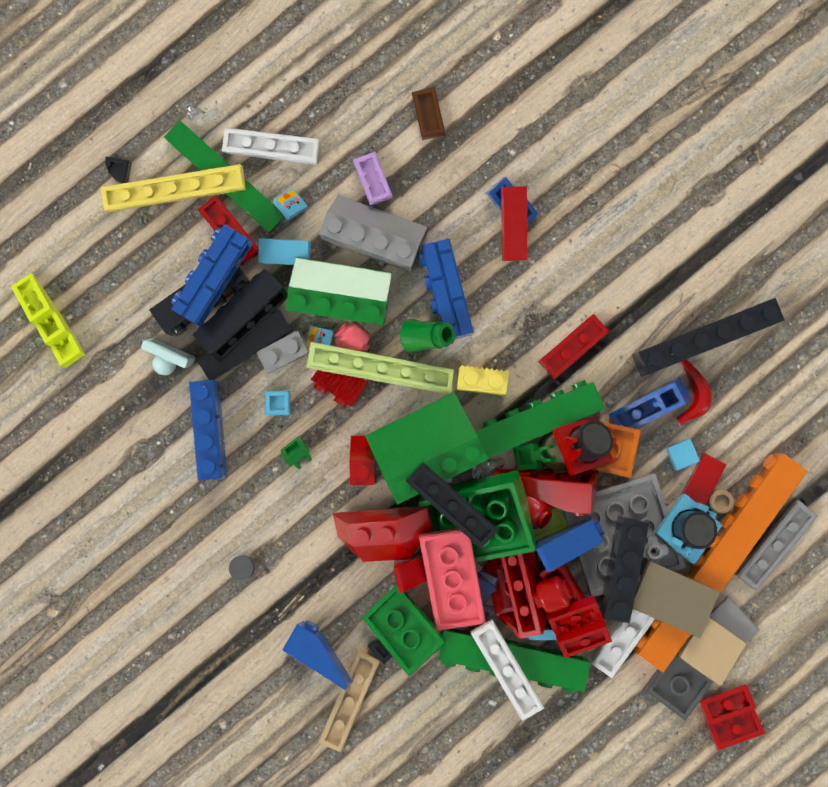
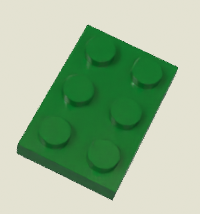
M397 584L362 617L408 676H411L447 642L406 591L399 593Z

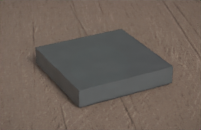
M677 653L666 670L661 672L657 669L643 689L682 719L686 720L713 681L679 658Z

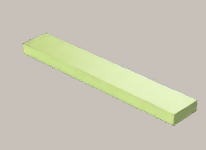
M314 342L310 343L306 368L443 394L451 393L454 369Z

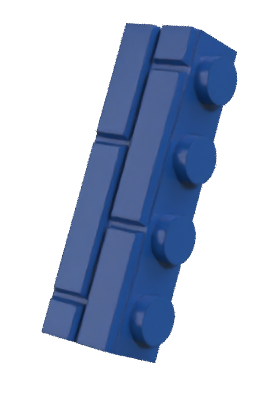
M225 224L221 229L217 228L211 237V241H213L208 250L204 249L198 258L199 265L195 271L191 270L185 278V283L187 284L182 292L178 291L174 295L171 302L173 304L171 308L173 311L200 327L253 245L247 237Z
M450 239L422 245V252L418 253L421 268L426 267L428 276H424L427 291L432 290L434 299L430 300L433 314L438 313L439 321L450 323L453 326L455 339L473 335L474 331Z
M203 380L189 382L198 481L226 478L228 475L225 443L222 442L224 440L221 397L218 394L220 392L219 381Z

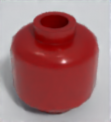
M526 495L533 529L544 528L552 518L551 505Z
M553 576L537 583L536 593L533 594V598L538 608H543L545 612L552 614L568 608L570 599H573V593L566 579L562 580L559 576Z

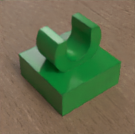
M300 436L280 450L285 462L290 467L295 465L297 469H301L299 460L303 457H306L309 462L312 460L310 451Z

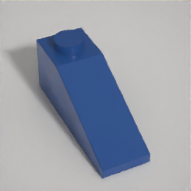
M678 377L611 412L609 415L615 425L635 429L687 404L691 397L682 380Z
M308 620L298 623L282 650L346 690L353 681L325 635L319 631V626Z

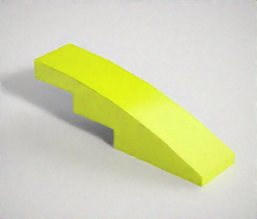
M32 273L11 286L29 321L36 326L44 343L51 347L60 366L66 369L85 356L66 321Z

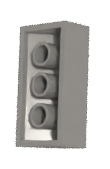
M338 195L326 213L319 235L325 242L412 272L428 227Z

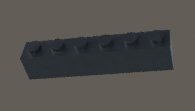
M773 298L634 353L632 357L642 377L785 321L776 298Z

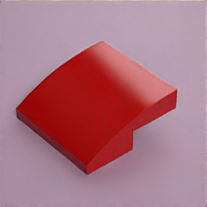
M594 595L573 602L568 608L549 614L546 612L548 621L565 658L612 642Z
M746 684L699 701L717 750L765 734L755 711L757 708Z

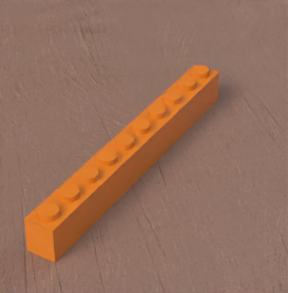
M784 453L769 455L763 462L764 468L750 480L749 489L735 501L734 505L736 507L731 514H727L722 519L721 524L723 526L718 531L714 543L705 549L697 562L692 564L693 566L690 571L684 573L683 576L721 593L808 471ZM655 619L633 650L661 672H664L691 634Z

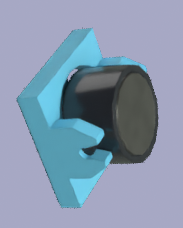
M682 494L654 533L689 563L695 564L705 549L714 543L717 533L723 525L716 520L717 514L708 510V506L696 503L686 494ZM672 522H673V534H674V537H673L672 532H671Z

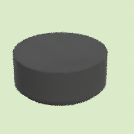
M246 555L233 558L229 564L230 575L236 580H246L252 576L255 570L253 560Z

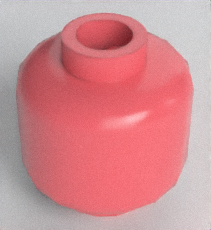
M345 321L334 334L337 347L366 352L370 347L368 343L370 333L357 321L350 323Z

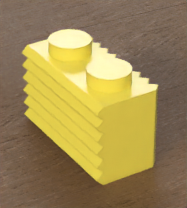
M461 365L458 369L456 390L504 396L507 393L509 372L507 370L505 372L503 370L498 371V369L494 371L492 368L484 370L483 367L480 369L476 367L474 369L473 366L469 368L468 365L466 367Z

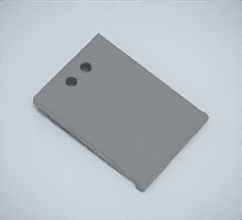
M729 596L711 612L710 618L745 643L759 632L757 626Z

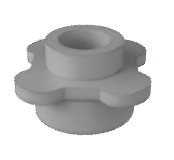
M650 536L645 543L643 557L659 565L660 559L668 554L669 549L666 545H661L656 537Z

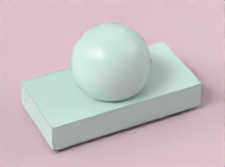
M155 338L143 340L141 349L155 355L152 360L153 369L158 374L164 376L173 373L176 365L183 368L193 366L196 359L195 356Z

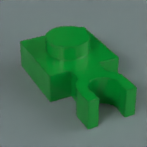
M537 442L514 447L517 470L543 467L542 462L556 461V457L550 458L546 454L548 449L554 448L553 444L539 448Z

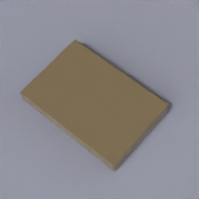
M648 560L637 585L633 609L701 638L720 592Z

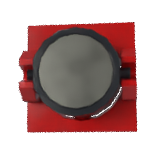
M596 416L552 430L570 477L614 462L610 451L617 439L611 435L613 429L598 422Z

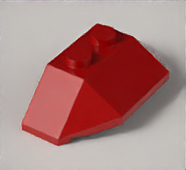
M428 506L337 512L333 514L338 538L362 562L410 559L420 546L419 535L429 533L432 530Z
M534 552L487 560L485 571L499 578L496 585L497 588L492 595L496 616L508 628L514 631L518 638L544 634L546 612L543 608L536 606L533 594L536 593L537 583L542 581V578L539 576L540 570Z

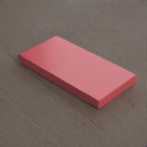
M458 528L420 534L419 540L436 629L441 631L486 623L471 539Z

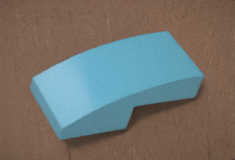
M259 238L258 263L294 265L296 257L310 259L311 241Z

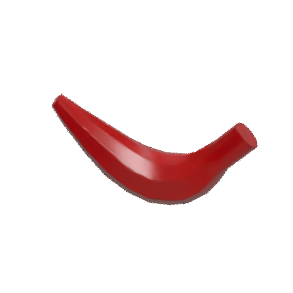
M684 360L681 363L693 390V401L684 413L676 417L681 426L694 418L705 415L711 407L713 398L707 380L688 360Z

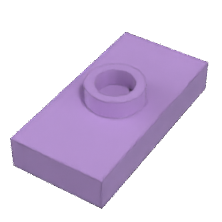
M376 152L353 160L370 206L393 198Z

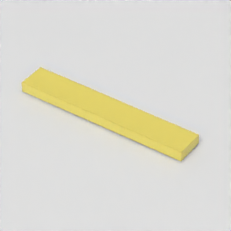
M241 164L101 187L105 212L246 190L243 166Z

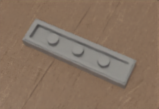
M795 500L735 575L753 590L757 591L818 515L801 501Z

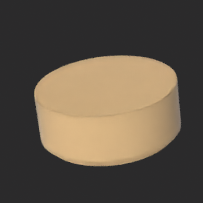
M716 489L713 490L707 504L713 512L726 514L732 510L734 498L730 492Z

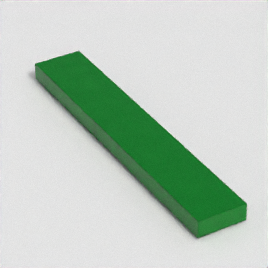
M181 120L164 136L176 150L200 171L230 166ZM246 179V190L225 193L269 234L285 219L279 209Z

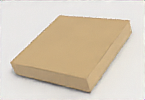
M709 617L701 638L690 635L677 656L711 681L721 686L746 646V643Z

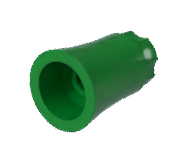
M408 319L403 323L400 330L401 344L410 353L427 349H442L453 344L455 340L453 326L442 321L431 322Z

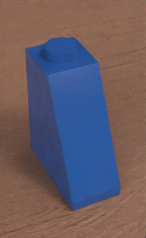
M589 517L537 541L536 550L547 572H550L602 544L601 536L605 533L599 521L594 522L592 517Z

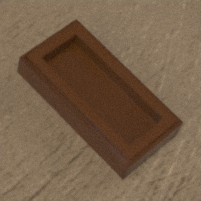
M435 87L412 92L422 140L445 136Z

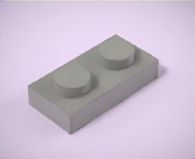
M298 330L261 349L257 354L266 373L270 374L307 355L309 347L302 332Z

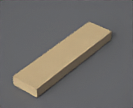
M358 649L348 672L353 682L346 690L341 688L318 743L338 752L342 751L380 660L377 657Z

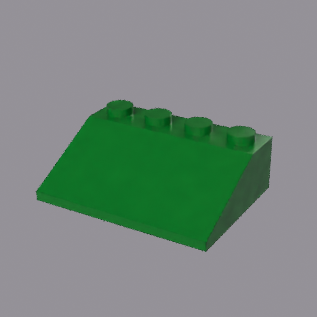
M454 392L365 435L397 505L419 494L405 479L422 461L446 481L489 460Z
M518 470L450 485L498 528V531L482 548L471 540L475 562L536 551V542L526 492ZM422 497L420 499V506H428L432 525L431 532L457 528L425 498Z

